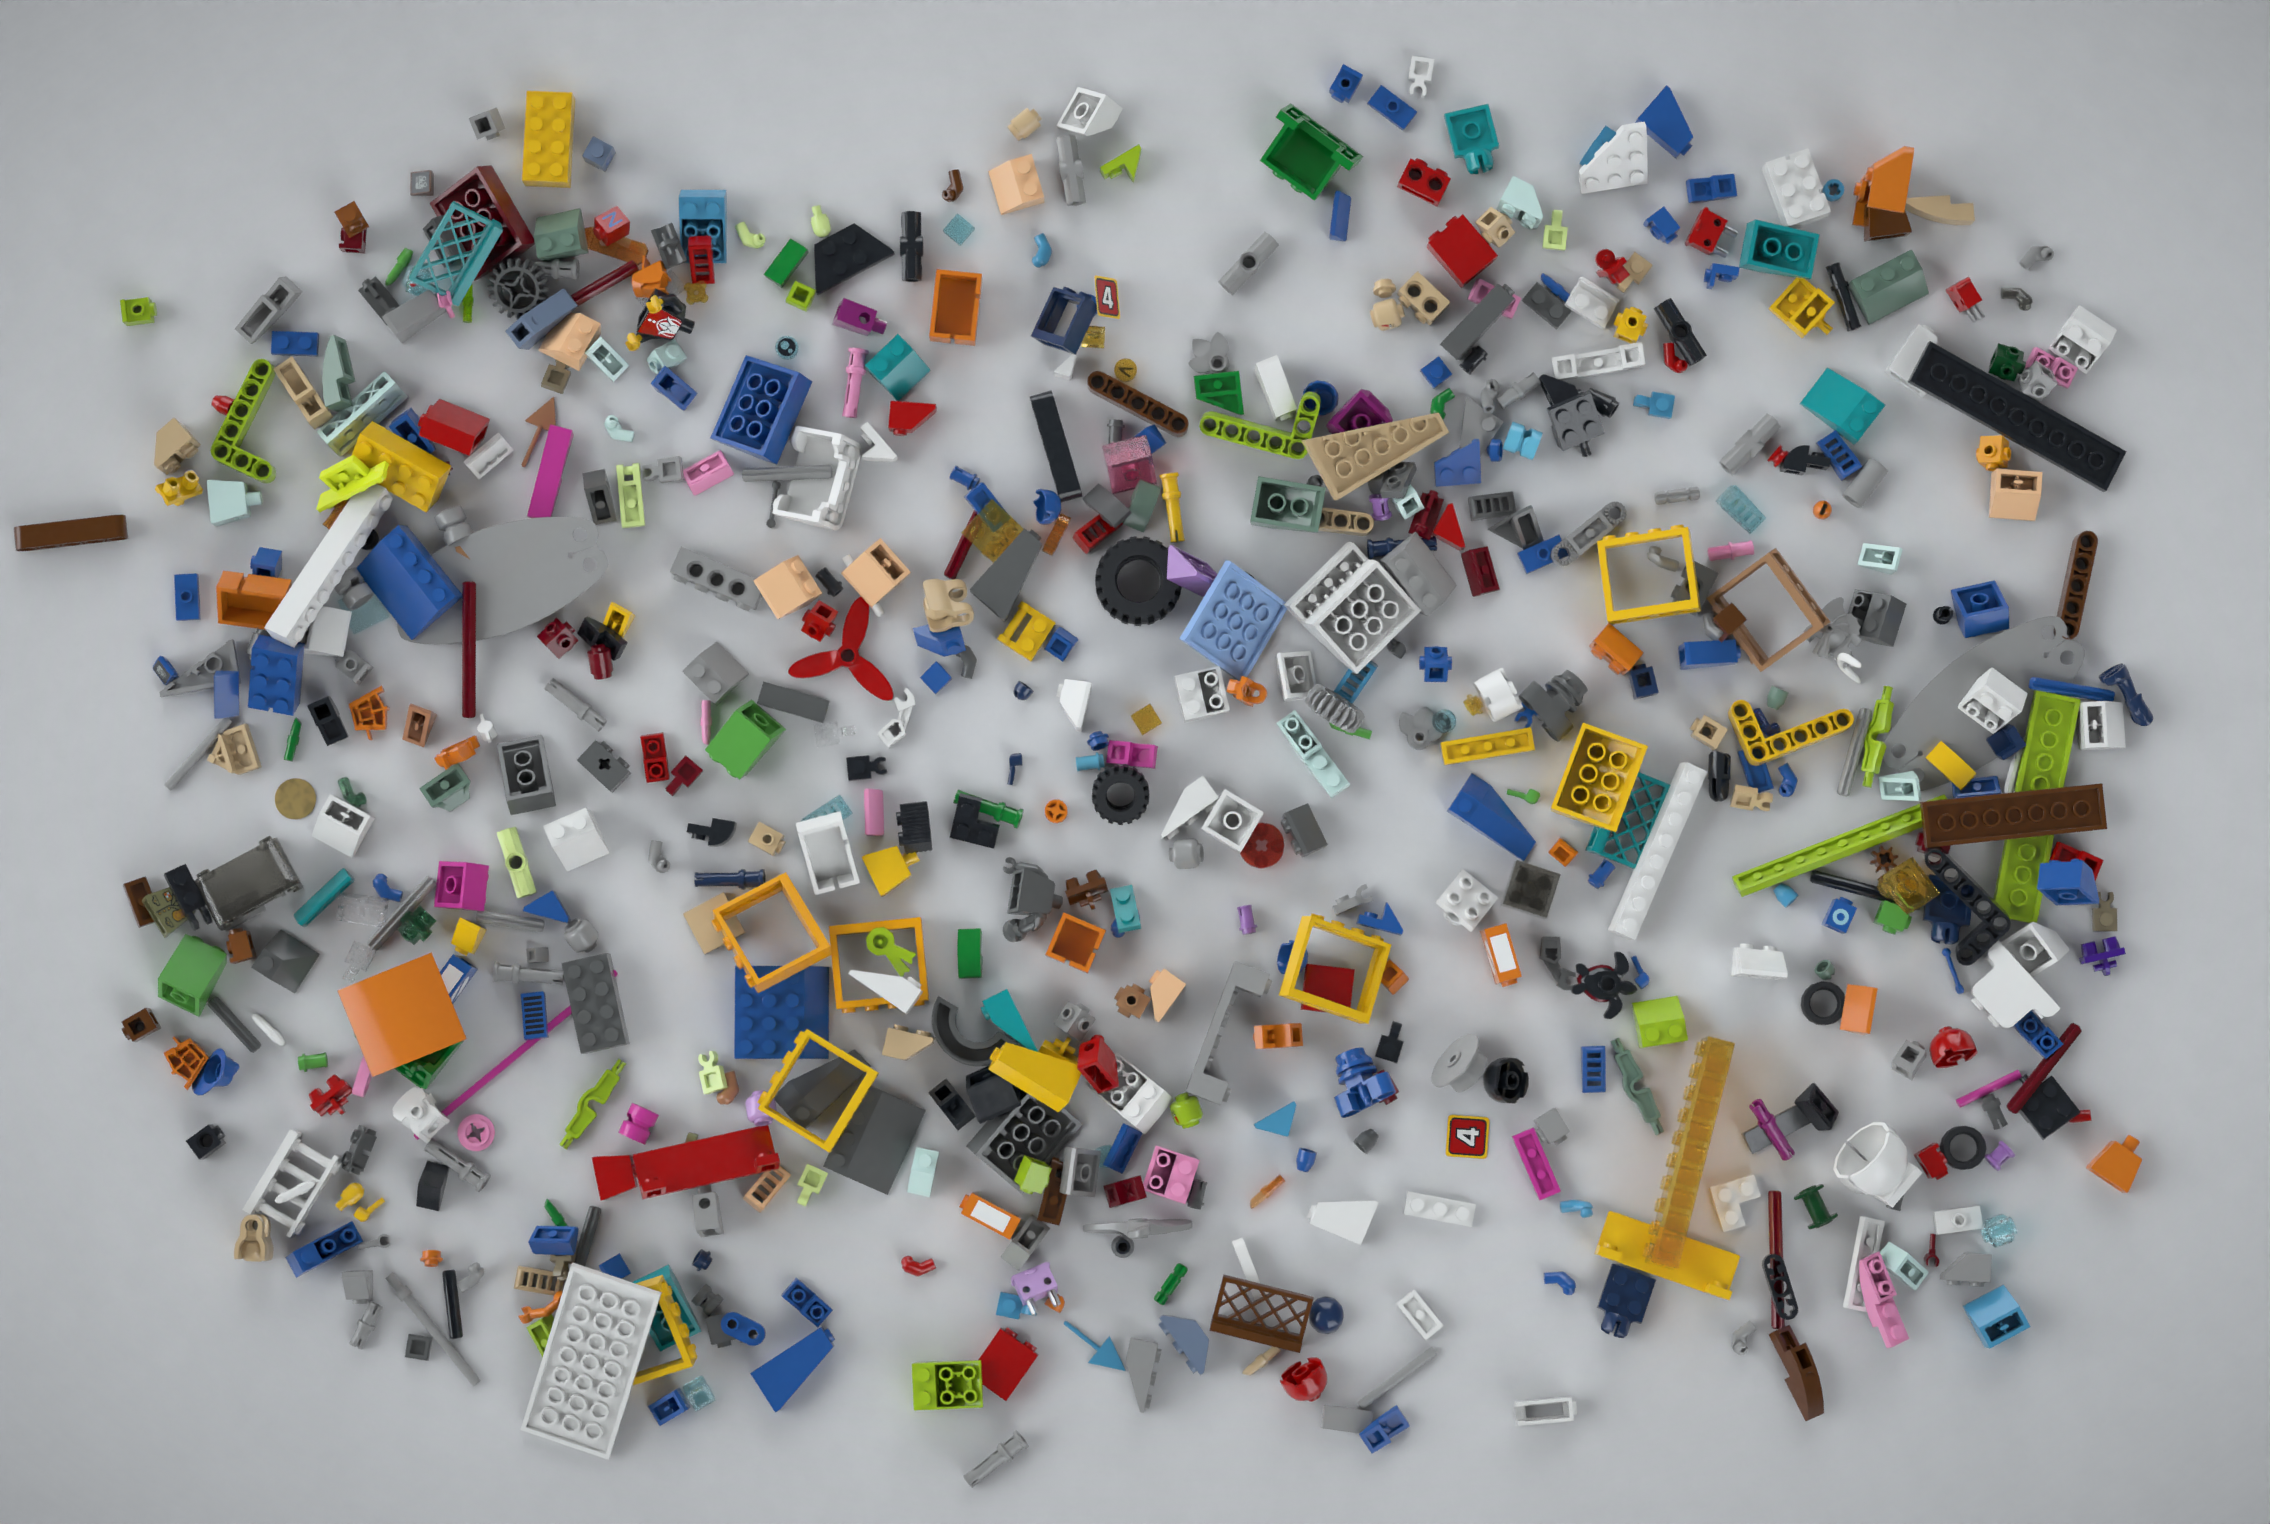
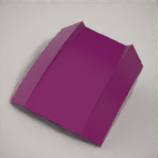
M1361 389L1330 419L1326 427L1331 434L1393 422L1389 409L1370 391Z

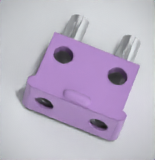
M1049 1262L1042 1263L1011 1277V1285L1015 1286L1023 1306L1028 1305L1033 1316L1039 1314L1035 1303L1039 1299L1049 1296L1053 1307L1061 1304L1056 1293L1058 1292V1286L1051 1273Z

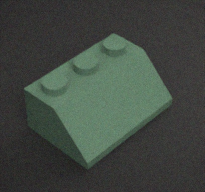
M1912 249L1851 280L1848 286L1868 325L1929 294L1923 269Z

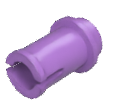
M1252 905L1237 907L1241 924L1239 931H1242V935L1256 932L1255 928H1257V925L1254 924Z

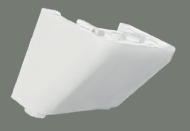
M796 426L791 437L793 448L799 452L795 466L831 465L833 471L832 478L791 480L788 494H780L774 500L772 514L838 531L844 522L861 459V445L843 434Z

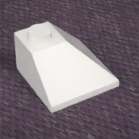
M1078 87L1060 118L1057 127L1084 136H1090L1111 129L1118 120L1123 108L1105 94Z
M1065 679L1064 684H1059L1056 697L1060 698V705L1076 731L1081 732L1092 683Z
M2031 922L2000 942L2032 977L2059 961L2070 951L2056 931L2035 922Z

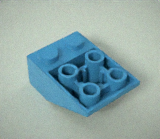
M681 190L679 194L680 244L687 259L685 263H690L688 240L691 236H711L714 263H727L726 190ZM705 254V255H695V257H698V256H707V254Z

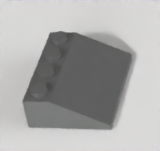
M871 1086L836 1145L828 1154L823 1167L888 1195L926 1110Z
M1020 1089L1021 1106L1013 1111L1001 1114L993 1120H988L966 1147L1023 1195L1024 1192L1020 1190V1186L1014 1179L1024 1155L1049 1164L1053 1157L1058 1154L1082 1126V1123L1065 1108L1057 1112Z

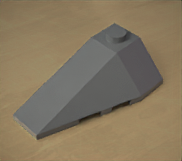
M856 1050L848 1053L871 1067ZM838 1057L790 1080L778 1091L775 1101L795 1123L807 1129L865 1072Z

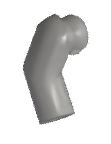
M651 840L648 861L657 872H667L670 869V863L661 854L663 842Z
M1748 1321L1733 1333L1732 1348L1739 1355H1744L1748 1351L1746 1346L1747 1337L1757 1330L1751 1321Z

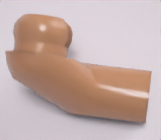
M735 1071L725 1073L728 1088L723 1089L721 1093L717 1094V1101L721 1105L730 1104L739 1092Z

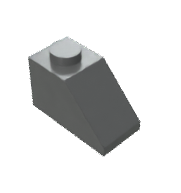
M605 469L582 473L584 491L593 523L599 525L617 521Z

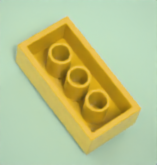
M527 91L522 181L525 186L571 188L575 97L572 92Z
M373 421L359 434L352 453L369 469L383 461L389 463L387 477L378 485L385 487L387 491L426 513L439 500L452 467Z

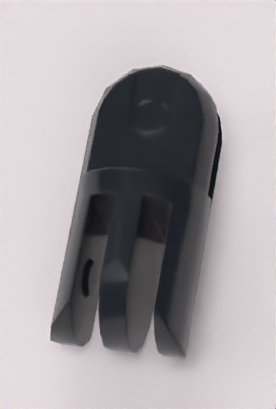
M1712 751L1708 759L1709 796L1715 802L1727 799L1729 780H1731V756L1718 751Z

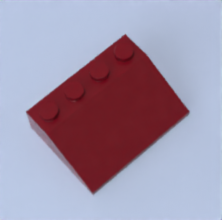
M492 165L477 166L429 203L437 217L445 215L454 201L490 220L494 219L501 223L503 231L474 281L492 272L493 269L499 268L501 262L506 264L509 258L514 259L535 244L534 237ZM455 209L451 216L453 224L466 220L464 213ZM480 221L470 224L473 234L482 232L486 224ZM468 225L454 228L459 238L471 235ZM472 239L461 242L466 252L471 251L474 247Z

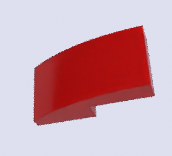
M664 732L641 735L646 782L670 780Z

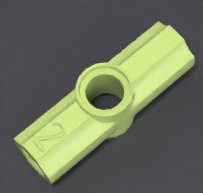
M512 827L497 832L505 858V865L509 870L517 899L537 893L517 828ZM519 856L523 862L522 866L514 869L511 866V861Z

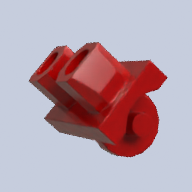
M1609 249L1598 251L1595 256V262L1598 267L1602 268L1596 272L1600 278L1607 277L1611 284L1616 282L1619 284L1630 275L1623 266L1627 263L1624 257L1615 258L1614 253Z
M334 1074L326 1081L331 1089L325 1094L320 1088L314 1089L309 1093L312 1102L310 1107L321 1117L327 1112L331 1116L336 1111L343 1115L346 1112L343 1105L349 1102L346 1097L352 1093V1086Z

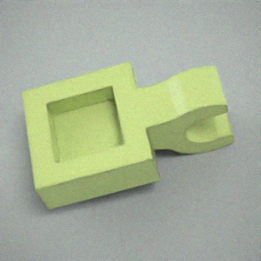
M1553 210L1551 225L1544 226L1542 249L1566 250L1568 227L1561 226L1562 210Z
M807 1164L797 1184L803 1187L797 1203L806 1207L812 1192L819 1195L828 1173Z

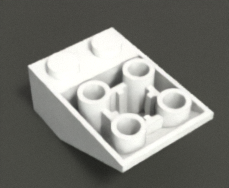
M1117 1052L1115 1056L1119 1087L1100 1094L1097 1093L1091 1084L1088 1088L1145 1135L1172 1103L1174 1098Z

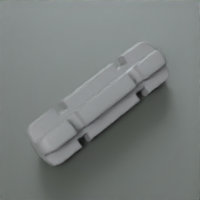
M1690 487L1688 490L1682 488L1668 490L1666 493L1665 491L1655 493L1657 505L1665 504L1666 502L1675 503L1700 498L1698 487Z

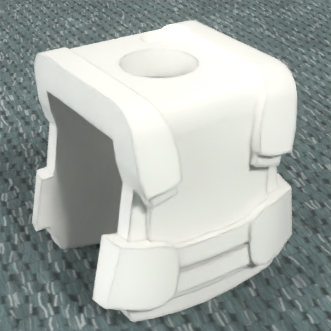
M414 1087L397 1101L392 1109L394 1111L393 1117L411 1129L417 1137L426 1143L445 1124L450 1122V1119L437 1108L438 1104L431 1093L427 1095L424 1088Z

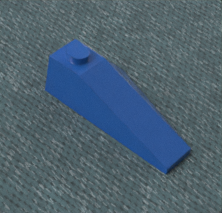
M1471 773L1447 812L1524 862L1536 841L1493 787Z

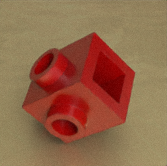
M818 600L811 610L808 609L802 618V621L805 623L801 631L821 642L826 635L830 637L836 627L833 622L838 611Z

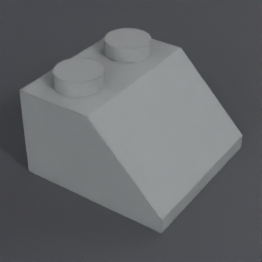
M715 642L700 653L682 671L716 706L749 675L718 642Z

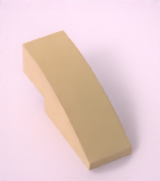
M1950 195L1906 199L1905 210L1930 221L1950 225H1971L1975 221L1973 203L1951 204Z
M290 357L274 368L275 373L314 430L333 418V415L325 407V403L293 357Z

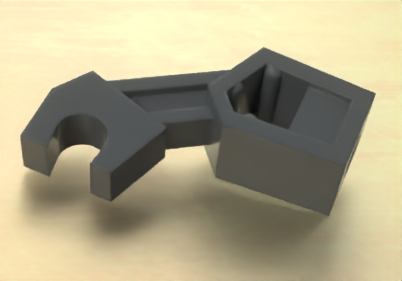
M1541 937L1540 959L1544 961L1556 980V986L1562 990H1572L1574 985H1568L1566 980L1568 977H1576V973L1561 968L1558 964V961L1561 959L1560 937ZM1546 949H1556V959L1554 961L1546 957Z

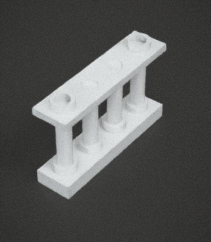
M290 1129L242 1209L249 1214L262 1211L289 1227L290 1230L286 1235L289 1238H294L295 1235L299 1236L306 1226L303 1223L331 1175L335 1176L342 1165L340 1163L341 1156L334 1155L332 1160L303 1144L300 1139L302 1133L295 1129ZM298 1151L326 1167L320 1180L291 1164L288 1159L291 1152ZM280 1171H286L303 1182L315 1180L317 1183L308 1200L301 1196L289 1200L302 1208L296 1220L268 1205L266 1200H264L268 1191H274L280 1195L289 1190L279 1184L276 1179Z

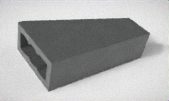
M1497 284L1440 345L1456 360H1461L1516 300L1513 297L1515 292L1506 284L1503 286Z
M1024 528L970 588V592L1003 622L1008 619L1042 547L1040 542L1042 538L1032 529L1028 532Z

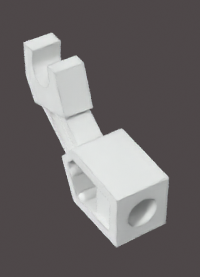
M908 688L903 691L908 696L905 702H901L898 697L894 698L897 709L900 712L898 720L892 719L877 733L888 748L906 735L905 731L912 708L916 706L915 697ZM895 723L899 724L902 731L896 737L889 731L891 727L895 726Z

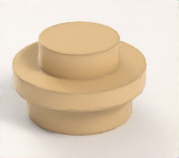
M1381 279L1374 283L1373 293L1380 298L1390 297L1396 291V286L1392 283L1391 279Z

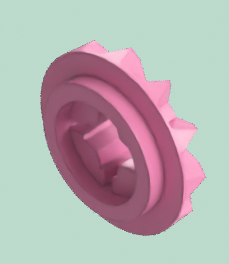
M480 1114L469 1115L460 1123L458 1139L466 1149L481 1151L493 1142L495 1136L494 1125L486 1116ZM472 1123L474 1126H476L477 1129L485 1128V1130H483V1132L480 1133L481 1142L477 1137L468 1138V1136L471 1135V1133L473 1132Z

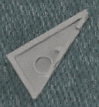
M233 639L228 640L217 651L210 653L206 659L199 661L184 672V675L166 685L159 692L160 697L213 689L215 671H239L235 641ZM239 672V684H241L240 672Z

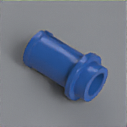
M955 466L950 474L951 480L966 486L968 491L974 489L980 482L977 474L972 475L958 466Z
M1604 859L1593 874H1589L1588 882L1596 889L1603 887L1605 880L1616 867Z

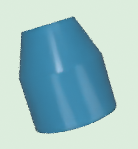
M1783 883L1774 889L1777 900L1785 908L1799 896L1790 886Z

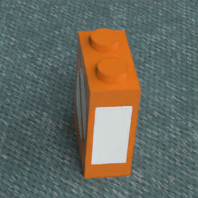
M1507 923L1480 931L1495 985L1501 983L1502 987L1518 983L1517 978L1522 977Z
M973 1192L970 1196L966 1194L959 1206L963 1209L961 1214L1009 1240L1022 1219Z

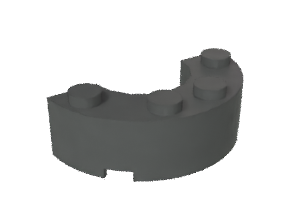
M937 997L932 1011L933 1032L940 1047L954 1060L970 1066H988L992 1062L990 1056L996 1047L1000 1049L1006 1042L1018 1045L1017 1042L1000 1032H997L993 1038L985 1042L966 1040L959 1033L956 1026V1015L959 1008L945 999Z

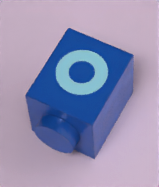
M1846 898L1833 899L1821 925L1838 933L1845 934L1857 908L1852 906L1853 902Z

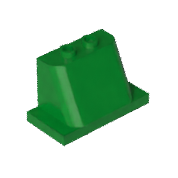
M1290 103L1277 114L1276 118L1283 122L1284 126L1260 161L1272 169V173L1277 178L1285 179L1291 183V188L1296 192H1303L1315 201L1341 166L1350 171L1359 164L1364 156Z

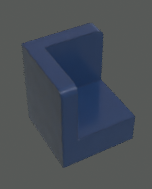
M2010 724L2005 725L1986 739L1997 758L2001 760L2007 759L2026 746L2015 726Z

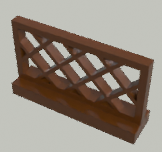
M1223 1274L1209 1331L1300 1353L1314 1297ZM1226 1282L1236 1284L1240 1291L1229 1297L1225 1290ZM1256 1289L1260 1291L1263 1297L1252 1302L1246 1292ZM1275 1294L1282 1296L1285 1303L1274 1308L1269 1300ZM1243 1295L1248 1305L1238 1310L1232 1300ZM1297 1300L1307 1302L1306 1309L1298 1314L1291 1305ZM1266 1301L1271 1310L1260 1316L1255 1306ZM1226 1303H1229L1234 1310V1313L1229 1316L1218 1314L1220 1307ZM1288 1306L1294 1316L1283 1321L1278 1311ZM1251 1308L1257 1318L1250 1322L1245 1321L1241 1313ZM1274 1314L1279 1324L1269 1327L1263 1319ZM1297 1320L1301 1326L1299 1334L1290 1332L1286 1325Z

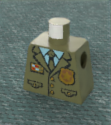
M170 887L148 894L142 900L164 938L168 937L188 920L186 915H183Z

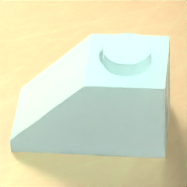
M916 1147L908 1184V1193L930 1197L940 1152Z
M1888 1242L1880 1251L1887 1271L1916 1291L1929 1272L1911 1255L1891 1242Z

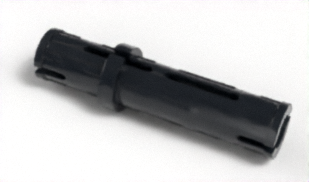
M1840 262L1825 267L1832 283L1830 288L1835 292L1847 332L1862 327L1847 287L1849 283L1844 279Z

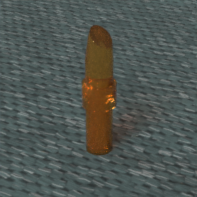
M1280 1174L1267 1186L1265 1185L1261 1188L1260 1192L1250 1200L1251 1209L1259 1205L1266 1198L1268 1199L1285 1182Z

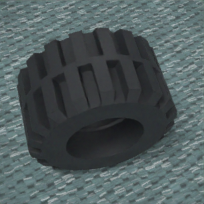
M1114 764V767H1106L1104 772H1100L1097 775V779L1093 783L1092 803L1094 804L1095 811L1099 812L1103 820L1107 819L1108 823L1111 824L1113 822L1118 823V825H1123L1125 822L1130 824L1132 820H1138L1141 814L1145 813L1149 804V785L1144 775L1139 773L1137 768H1130L1127 764L1123 766ZM1115 783H1126L1133 788L1134 799L1128 805L1116 806L1107 798L1109 787Z

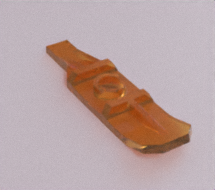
M594 227L585 228L589 250L624 262L633 260L637 265L642 264L644 255L646 257L649 250L645 243L624 237L609 246H602L600 240L593 233Z

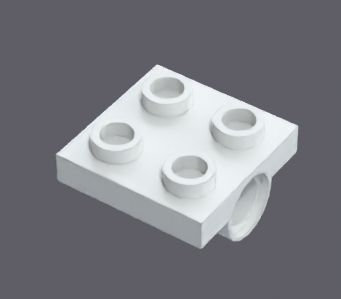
M1462 869L1435 903L1445 910L1444 917L1450 924L1454 926L1462 924L1471 932L1498 897Z

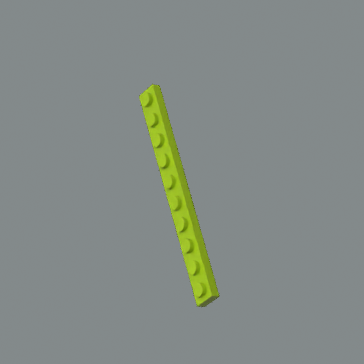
M1943 794L1928 801L1945 800L1947 798ZM1920 804L1732 876L1733 883L1741 897H1744L1922 828Z

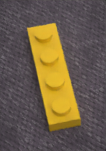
M1531 727L1440 743L1444 765L1535 750Z

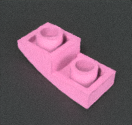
M2034 347L2026 362L2025 369H2028L2037 360L2053 371L2058 383L2057 385L2069 388L2078 367L2060 357L2055 358L2042 349Z

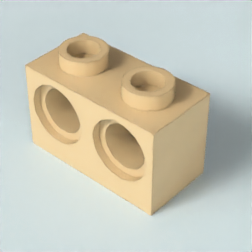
M1418 271L1397 293L1399 302L1406 308L1411 307L1416 312L1414 314L1415 317L1423 324L1428 323L1431 325L1450 304V301ZM1415 287L1420 291V295L1412 297L1408 294V289ZM1433 303L1436 306V311L1429 313L1425 310L1424 305Z

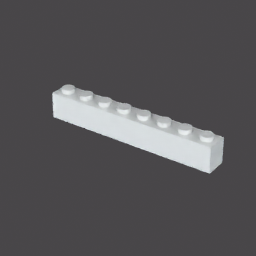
M374 484L366 491L359 492L350 498L264 628L273 639L293 648L302 640L305 631L316 619L317 613L323 604L328 601L329 595L335 586L341 581L342 575L348 566L353 563L354 557L360 548L365 545L368 536L377 527L384 512L389 509L393 498L385 487Z
M1688 762L1679 763L1608 931L1628 940L1636 939L1707 771Z

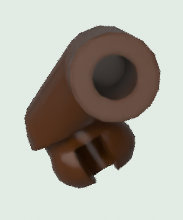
M959 169L948 172L951 184L942 192V198L947 202L957 200L963 191Z

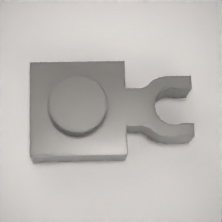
M680 456L657 459L658 466L656 467L652 465L642 466L644 470L652 471L649 477H644L646 482L654 481L657 477H659V482L661 483L684 480L682 458Z

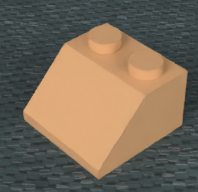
M1032 154L1009 160L988 171L1001 215L1044 203V195Z
M570 313L548 332L539 347V351L580 371L587 359L585 352L601 335V323L581 313Z
M798 555L783 561L754 580L755 585L777 619L808 606L822 594Z
M1164 968L1161 972L1156 970L1149 980L1152 984L1150 986L1154 1020L1157 1023L1160 1022L1186 986L1184 982Z

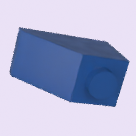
M410 407L395 418L389 428L394 434L431 454L436 450L434 443L419 436L421 427L418 426L420 418Z
M928 624L913 628L917 646L943 657L966 651L960 626L952 627L943 632L930 631Z

